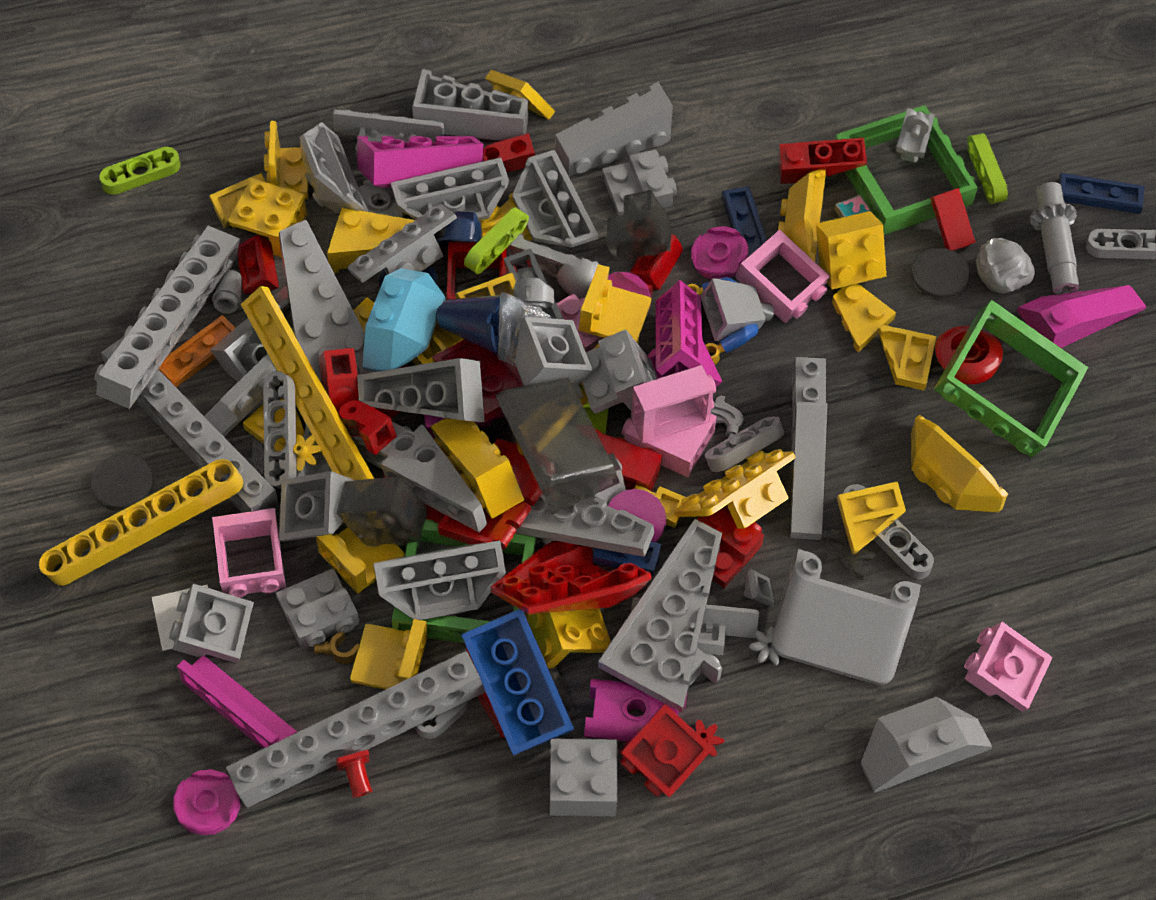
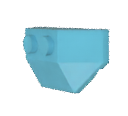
M400 268L385 276L366 323L363 370L379 372L397 369L427 349L437 324L436 311L446 300L444 294L428 273Z

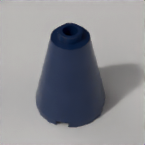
M508 294L445 300L436 311V320L441 329L496 355L509 354L518 343L519 336H515L517 326H521L523 310L520 301Z

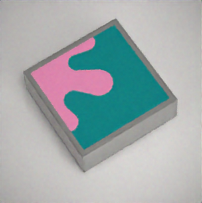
M861 195L835 205V212L839 218L871 211Z

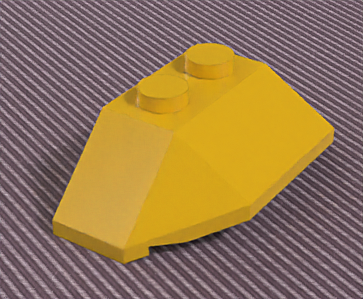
M821 169L808 173L789 188L788 199H782L780 216H785V222L779 221L778 231L781 230L814 262L817 251L816 224L820 223L826 170Z
M920 414L915 418L911 431V469L917 479L929 485L941 501L948 503L955 510L1001 511L1008 493L998 486L996 480L983 465L938 425L925 419Z

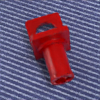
M368 750L336 759L338 772L346 771L353 798L362 797L373 792L365 768V764L369 763Z

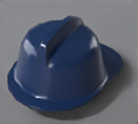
M454 212L457 219L442 228L440 238L436 241L439 247L449 246V242H478L483 238L481 222L478 220L475 212Z

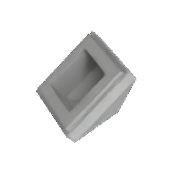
M752 569L748 570L744 596L768 607L774 606L770 578Z

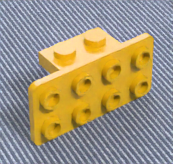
M781 449L770 453H764L762 450L747 457V462L743 465H736L726 470V476L722 479L713 480L703 486L704 491L684 498L681 501L682 505L675 509L674 512L677 517L709 516L727 505L737 528H746L789 499L777 474V470L796 457L793 451L782 452Z

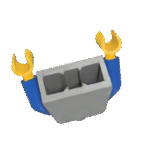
M729 277L712 278L710 282L702 284L703 287L701 288L695 284L687 285L701 296L714 340L720 341L719 345L714 343L705 345L709 353L715 354L711 356L714 365L720 361V354L722 352L729 353L744 345L757 335L758 330L765 321H770L773 318L774 309L772 304L760 303L756 288L751 285L738 283Z

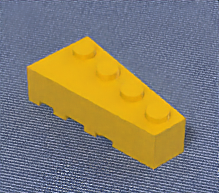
M445 418L431 426L435 442L479 500L482 509H485L492 519L524 501L508 458L505 455L501 456L499 454L498 447L494 443H490L487 435L483 431L480 432L474 421Z

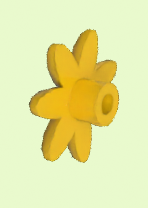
M298 434L296 437L293 451L296 453L298 471L303 470L306 462L316 465V460L312 454L321 452L322 447L314 445L316 440L314 434L308 437L306 441L301 434Z

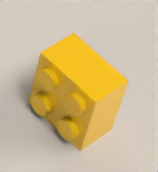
M871 211L816 224L819 266L830 276L827 284L831 289L886 277L883 224Z

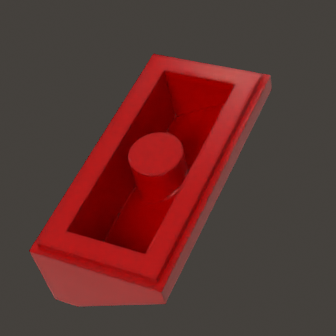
M257 234L239 244L237 257L242 276L243 292L245 294H252L260 286L268 287L269 290L279 288L270 241Z
M652 234L629 273L637 275L647 285H652L653 289L660 290L683 252V247L676 235Z

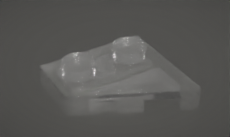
M502 292L499 310L498 359L517 368L515 361L521 320L524 317L550 318L551 316L510 294Z

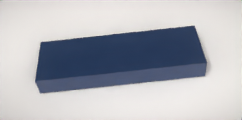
M1060 173L1058 183L1062 188L1064 202L1141 214L1144 199V186L1066 173Z
M750 187L722 191L721 198L731 228L736 229L745 238L750 256L767 241Z

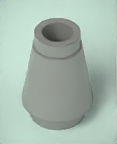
M226 271L212 296L214 307L219 312L230 314L235 312L241 305L242 276L237 271Z

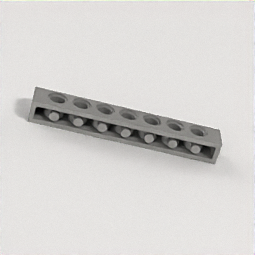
M207 226L201 235H196L189 252H184L180 257L178 267L175 271H169L161 289L157 288L149 306H144L141 309L135 325H130L127 328L121 344H116L112 348L106 364H101L98 367L94 380L97 382L96 395L128 409L131 408L219 285L225 272L229 271L236 261L239 238Z
M123 337L101 352L105 364L109 360L112 348L116 344L120 345ZM157 370L136 399L141 408L199 468L218 459H227L234 465L243 478V486L237 494L229 499L242 513L275 508V511L279 509L276 490L190 401ZM231 473L225 474L220 482L226 481Z
M467 651L226 768L239 797L246 807L249 808L335 766L337 758L368 750L485 693V690Z

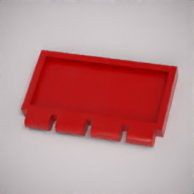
M497 439L494 444L498 447L499 454L501 456L505 455L508 458L524 501L493 519L483 509L487 525L480 532L445 515L437 526L439 535L470 545L500 541L501 548L506 549L516 534V529L520 528L530 513L531 506L536 504L545 490L546 484H549L559 469V464L551 459V454L542 452L534 457L524 456L519 453L517 444Z

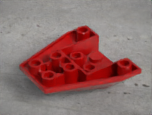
M552 541L490 586L491 593L528 614L609 608L633 597L651 580V573L632 563L622 564L618 569L607 572L595 566L592 562V547Z

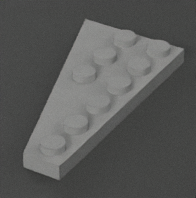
M554 475L549 484H546V488L536 504L531 506L530 513L520 528L516 529V533L645 557L654 535L653 524L623 509L618 511L608 506L605 500L599 497L594 499L584 494L583 489Z

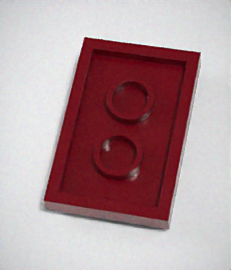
M462 340L432 356L433 363L458 358L480 361L484 422L534 396V389L524 388L518 369L505 355H496L473 343Z

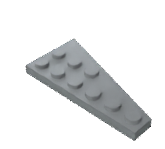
M307 220L279 232V241L286 275L293 333L320 382L318 357L325 350L354 348L358 375L373 373L372 371L363 370L362 367L365 333Z
M694 519L598 661L600 669L681 713L684 708L722 536L721 532Z

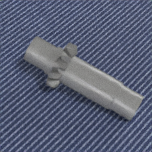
M1044 183L1035 190L1038 209L1030 216L1031 225L1034 226L1035 230H1041L1053 293L1076 292L1079 289L1070 230V225L1074 223V219L1077 217L1076 209L1072 205L1064 203L1062 188L1059 183Z

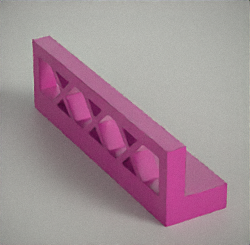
M681 280L656 300V371L661 375L679 361L689 369L700 365L703 366L701 296Z
M204 655L192 666L185 660L177 666L184 685L262 749L297 733L295 729Z

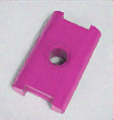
M591 678L590 699H595L593 718L586 717L584 737L627 742L664 703L626 682ZM686 695V699H685V703H684V708H683V709H686L687 695ZM670 707L678 715L679 711ZM639 709L644 714L640 717H634L629 714V711Z

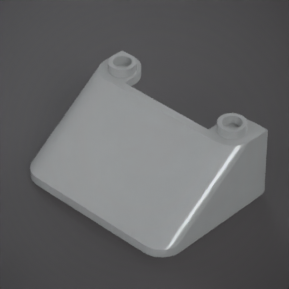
M798 549L788 570L771 639L773 650L781 657L875 685L888 684L895 675L916 608L921 585L908 581L899 582L892 589L889 599L820 579L822 564L819 558L813 553Z

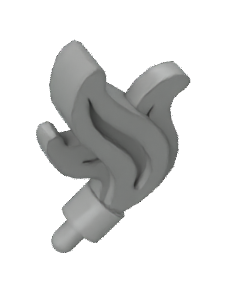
M721 395L716 398L711 414L717 416L716 423H723L727 427L726 436L730 438L737 434L739 428L742 427L744 422L743 414L735 407L727 404L725 396Z

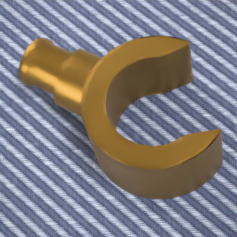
M341 631L335 634L330 642L314 644V653L332 655L338 663L348 664L355 661L359 643L349 652H339L336 648L345 640V633Z

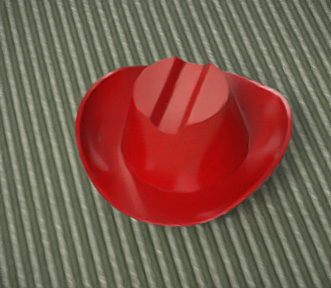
M969 325L953 327L938 336L935 343V353L944 370L969 329ZM981 329L954 378L968 385L983 383L990 379L998 370L1003 358V348L999 339L992 333Z

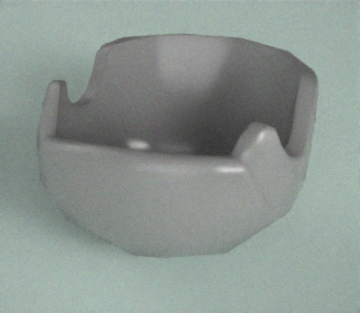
M584 258L581 259V264L578 266L566 263L558 272L557 281L568 295L574 293L579 299L585 298L599 263L597 261L591 262Z

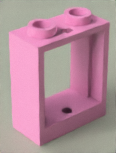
M779 230L741 263L735 277L742 284L751 285L756 288L759 300L762 303L772 304L774 314L786 323L793 316L798 319L807 310V304L812 299L816 302L827 291L825 285L830 276ZM777 254H780L811 283L792 301L759 272Z
M702 365L633 387L631 421L642 443L710 422L711 409L714 408L713 393L716 392V385L713 377L706 374Z
M275 508L212 517L219 579L223 593L241 598L250 593H273L278 589L286 588ZM271 535L275 571L229 577L225 542Z

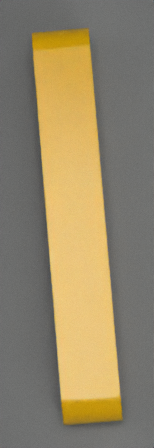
M215 460L47 550L39 560V568L53 583L63 586L237 494L243 486V478L229 460ZM231 473L226 481L220 482L225 474ZM203 488L198 496L193 497L197 489ZM175 503L170 511L165 512L168 505ZM147 518L142 526L137 527L140 520ZM119 533L114 541L109 542L112 535ZM87 548H90L89 553L86 556L81 557L82 553ZM59 563H62L61 568L54 572V568Z

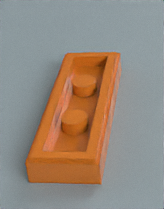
M221 315L170 353L158 370L177 388L216 358L210 349L236 327Z

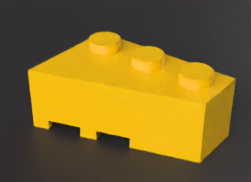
M342 207L327 252L328 263L334 273H339V269H347L358 257L365 255L377 247L383 240L390 238L402 230L405 225L415 220Z

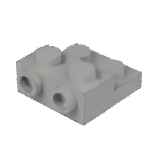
M656 149L629 155L628 163L602 168V177L618 219L672 206L673 194L677 193L676 183L673 177L667 178V160L665 156L659 157Z
M334 568L276 592L277 600L301 649L308 646L314 647V644H322L327 638L334 636L338 632L344 631V633H348L360 624L358 612L346 588H343Z
M193 583L187 594L182 592L176 610L182 612L180 622L174 621L170 631L169 639L174 640L172 649L199 658L207 654L237 663L241 656L254 602Z

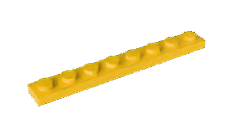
M260 286L241 303V306L276 370L293 379L295 384V404L311 434L316 436L315 441L317 445L322 447L321 452L332 472L354 480L355 501L375 485L376 481L269 288Z

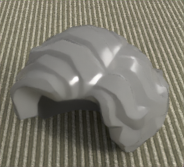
M992 238L981 245L980 252L977 254L976 265L978 275L992 292L1001 294L1012 292L1024 285L1030 284L1033 280L1035 272L1031 259L1016 242L1003 238Z

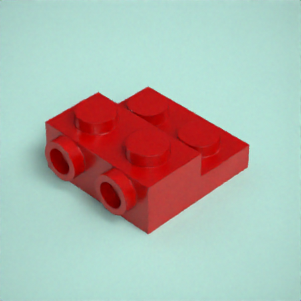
M727 505L712 515L700 516L697 519L722 533L712 580L724 589L762 547L764 534L761 533L762 529L756 522L746 528H737Z
M663 704L644 726L634 733L618 753L623 757L619 762L633 775L638 771L647 779L643 785L658 798L663 794L665 797L670 798L713 748L667 704Z

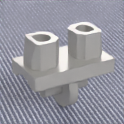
M907 108L896 152L901 153V159L917 162L918 157L924 158L935 114H924Z

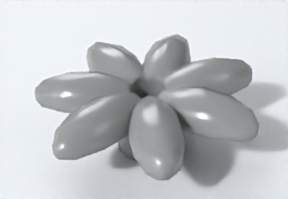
M772 626L768 629L766 635L758 630L755 631L754 635L759 642L750 644L749 648L754 651H761L758 656L759 663L764 662L769 656L772 663L778 665L779 656L771 645L774 631Z

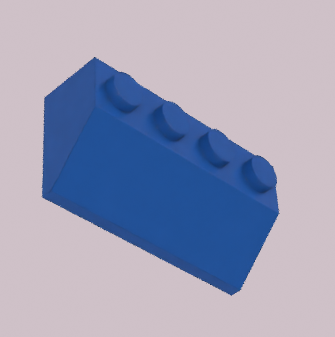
M521 609L462 634L513 755L550 742L551 739H557L575 731L526 616Z

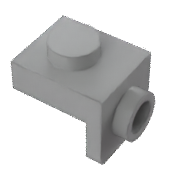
M697 648L689 686L701 673L714 683L720 680L722 666L714 655L708 652L704 653Z

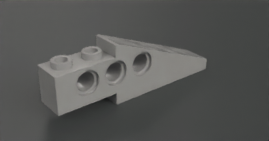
M796 357L793 370L791 451H793L796 458L791 461L790 538L821 540L827 428L826 359Z
M392 422L397 437L376 455L366 449L361 437L351 436L363 459L383 469L388 485L477 532H480L487 525L481 503L424 425L421 424L413 432L407 426L402 427Z

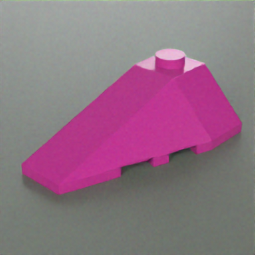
M1130 285L1041 296L1019 306L1017 312L1028 326L1062 348L1145 310L1146 305Z

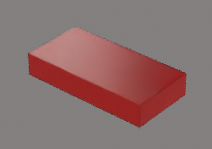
M952 189L930 197L946 251H953L976 243L960 189Z

